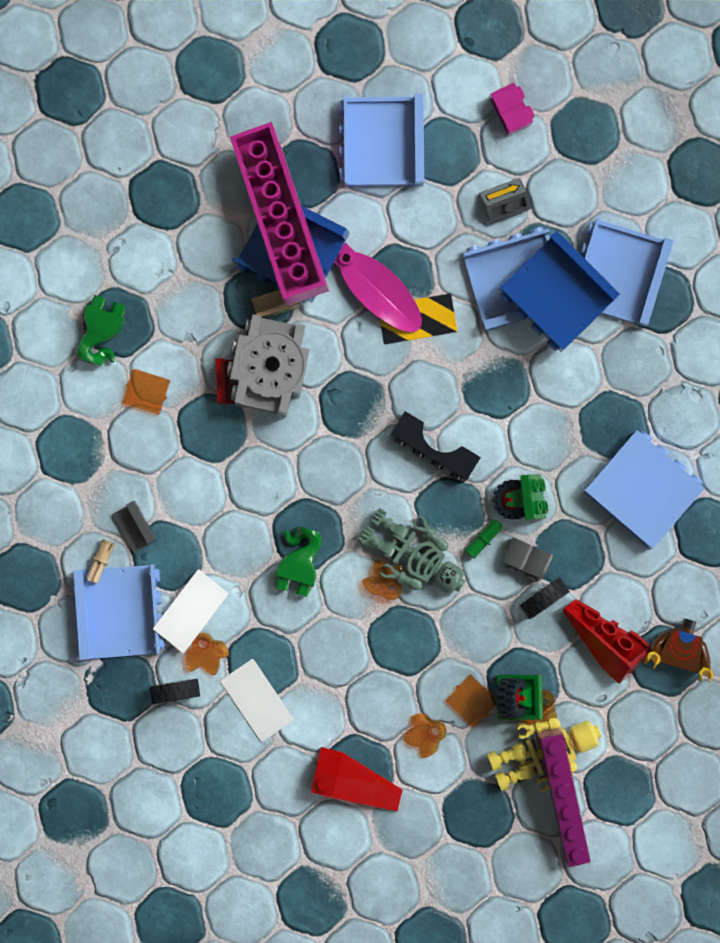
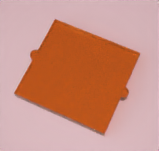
M133 369L130 381L126 384L127 390L122 403L160 415L164 400L167 399L166 393L171 380Z
M470 674L460 686H456V690L447 698L446 702L471 726L475 727L484 716L487 717L489 715L488 712L496 705V698Z

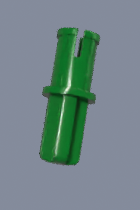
M496 519L492 520L481 533H477L478 536L464 550L475 559L487 545H491V540L503 529L502 524Z

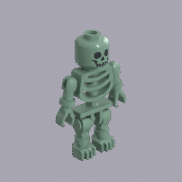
M379 508L370 523L376 527L381 524L384 530L388 529L392 532L393 541H387L386 543L381 541L379 536H373L375 531L368 526L364 529L358 541L363 545L370 543V547L373 549L376 547L380 554L389 560L397 552L398 554L392 561L395 565L403 554L409 556L407 572L412 577L407 576L406 572H398L389 564H384V568H389L393 574L384 575L381 572L380 575L386 579L396 580L400 585L402 583L406 584L413 590H420L422 582L427 583L432 577L434 578L433 584L446 594H451L454 590L459 592L466 582L462 579L464 571L450 561L442 563L445 557L442 551L448 549V542L437 535V531L434 528L431 529L424 517L419 516L418 519L423 521V527L416 526L415 522H412V526L417 531L425 534V538L427 540L430 539L433 543L424 542L417 546L416 549H413L409 545L417 533L413 531L408 539L405 540L404 538L408 534L409 529L402 524L398 525L392 522L393 519L390 517L386 518L387 512ZM398 541L403 544L401 549L396 546ZM423 548H430L424 555L418 552ZM435 553L436 555L431 560L427 558L430 554ZM412 560H415L418 563L416 567V572H414L411 568ZM421 565L425 566L423 575L419 573Z

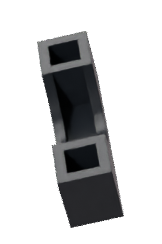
M405 411L391 433L394 437L392 441L402 447L405 444L413 448L412 453L422 459L424 456L432 460L430 464L439 470H442L443 467L451 472L450 476L461 482L462 479L467 481L481 457L463 446L452 452L434 450L427 444L424 438V422Z

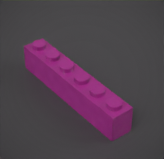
M559 728L538 732V740L565 862L569 868L591 863L564 735Z

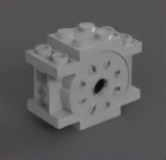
M252 315V320L247 319L245 327L246 336L239 335L238 340L234 339L231 355H234L235 358L234 362L229 361L227 377H230V383L238 384V386H233L231 400L235 401V406L276 413L287 417L291 395L300 397L310 350L301 347L305 325L274 321L257 315ZM274 361L278 364L279 369L275 372H270L265 368V364Z

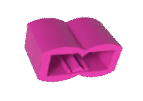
M511 83L489 95L490 101L508 136L532 125V118L535 116L531 107H526L523 102L525 95L520 86L517 87L515 83Z

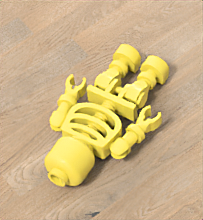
M551 718L545 722L534 721L535 724L520 723L516 726L518 730L520 728L526 729L524 734L517 735L521 739L527 738L536 732L559 728L564 735L566 749H569L567 753L572 773L577 770V764L574 762L576 759L574 750L584 753L594 749L599 745L598 738L602 737L598 726H592L591 722L587 720L569 728L570 733L568 734L564 727H560V721L557 718ZM529 738L525 739L528 751H526L523 743H517L507 752L505 750L501 751L499 755L495 751L487 753L493 771L501 769V763H510L509 760L516 759V761H521L522 763L519 765V769L515 772L513 770L509 771L508 775H505L503 771L495 773L501 791L509 789V784L512 782L516 784L518 783L517 780H529L535 777L533 766H536L540 776L544 774L539 763V759L541 760L542 758L541 750L535 751ZM532 757L531 760L526 762L527 758ZM539 777L536 780L537 784H540V782L542 781L547 782V785L545 787H541V791H548L549 786L547 777Z

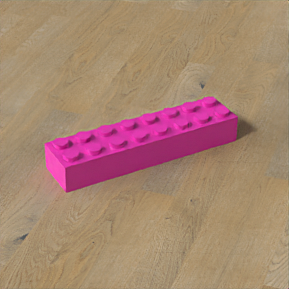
M269 122L230 136L283 300L289 306L329 292L330 290L273 123Z

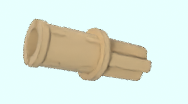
M102 539L95 557H92L93 563L86 576L88 581L95 584L98 583L105 565L108 566L109 564L107 562L115 547L114 543Z

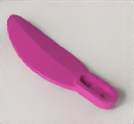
M345 242L334 263L341 269L346 284L357 299L374 315L391 326L406 332L419 330L422 324L419 308L400 279L383 264L365 254L355 252ZM349 255L351 258L349 262H344L343 257Z

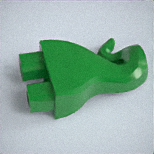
M94 295L90 305L86 306L84 312L87 328L85 335L78 344L77 353L78 359L102 366L107 357H109L110 362H115L114 352L112 349L105 347L100 349L97 354H93L91 349L115 338L121 332L126 320L124 318L126 306L114 302L111 312L104 311L106 299Z
M297 526L293 537H291L289 531L284 532L286 542L291 546H296L303 538H306L309 543L289 553L281 560L276 573L278 576L276 588L288 591L290 581L294 580L299 582L296 594L307 597L316 581L317 573L314 567V558L321 547L322 537L320 532Z

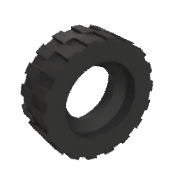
M559 577L519 606L530 620L570 591Z
M198 679L149 687L152 704L201 696Z

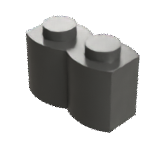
M512 537L502 562L506 563L504 568L517 573L518 569L526 572L525 577L537 582L538 578L543 580L554 555Z

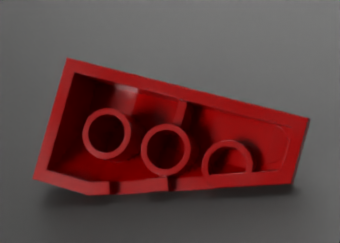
M575 599L563 609V613L601 668L617 683L620 684L630 676L648 656L651 645L632 630L627 632L618 627L619 623L614 620L611 622L601 617L597 610Z
M321 747L310 793L398 811L403 789L344 752Z

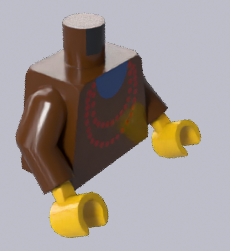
M686 618L683 619L681 630L670 628L669 631H663L652 642L648 656L644 660L645 664L649 659L654 662L653 668L661 662L699 673V682L702 681L703 676H706L709 679L708 683H711L713 677L707 644L703 641V637L693 635L697 622Z

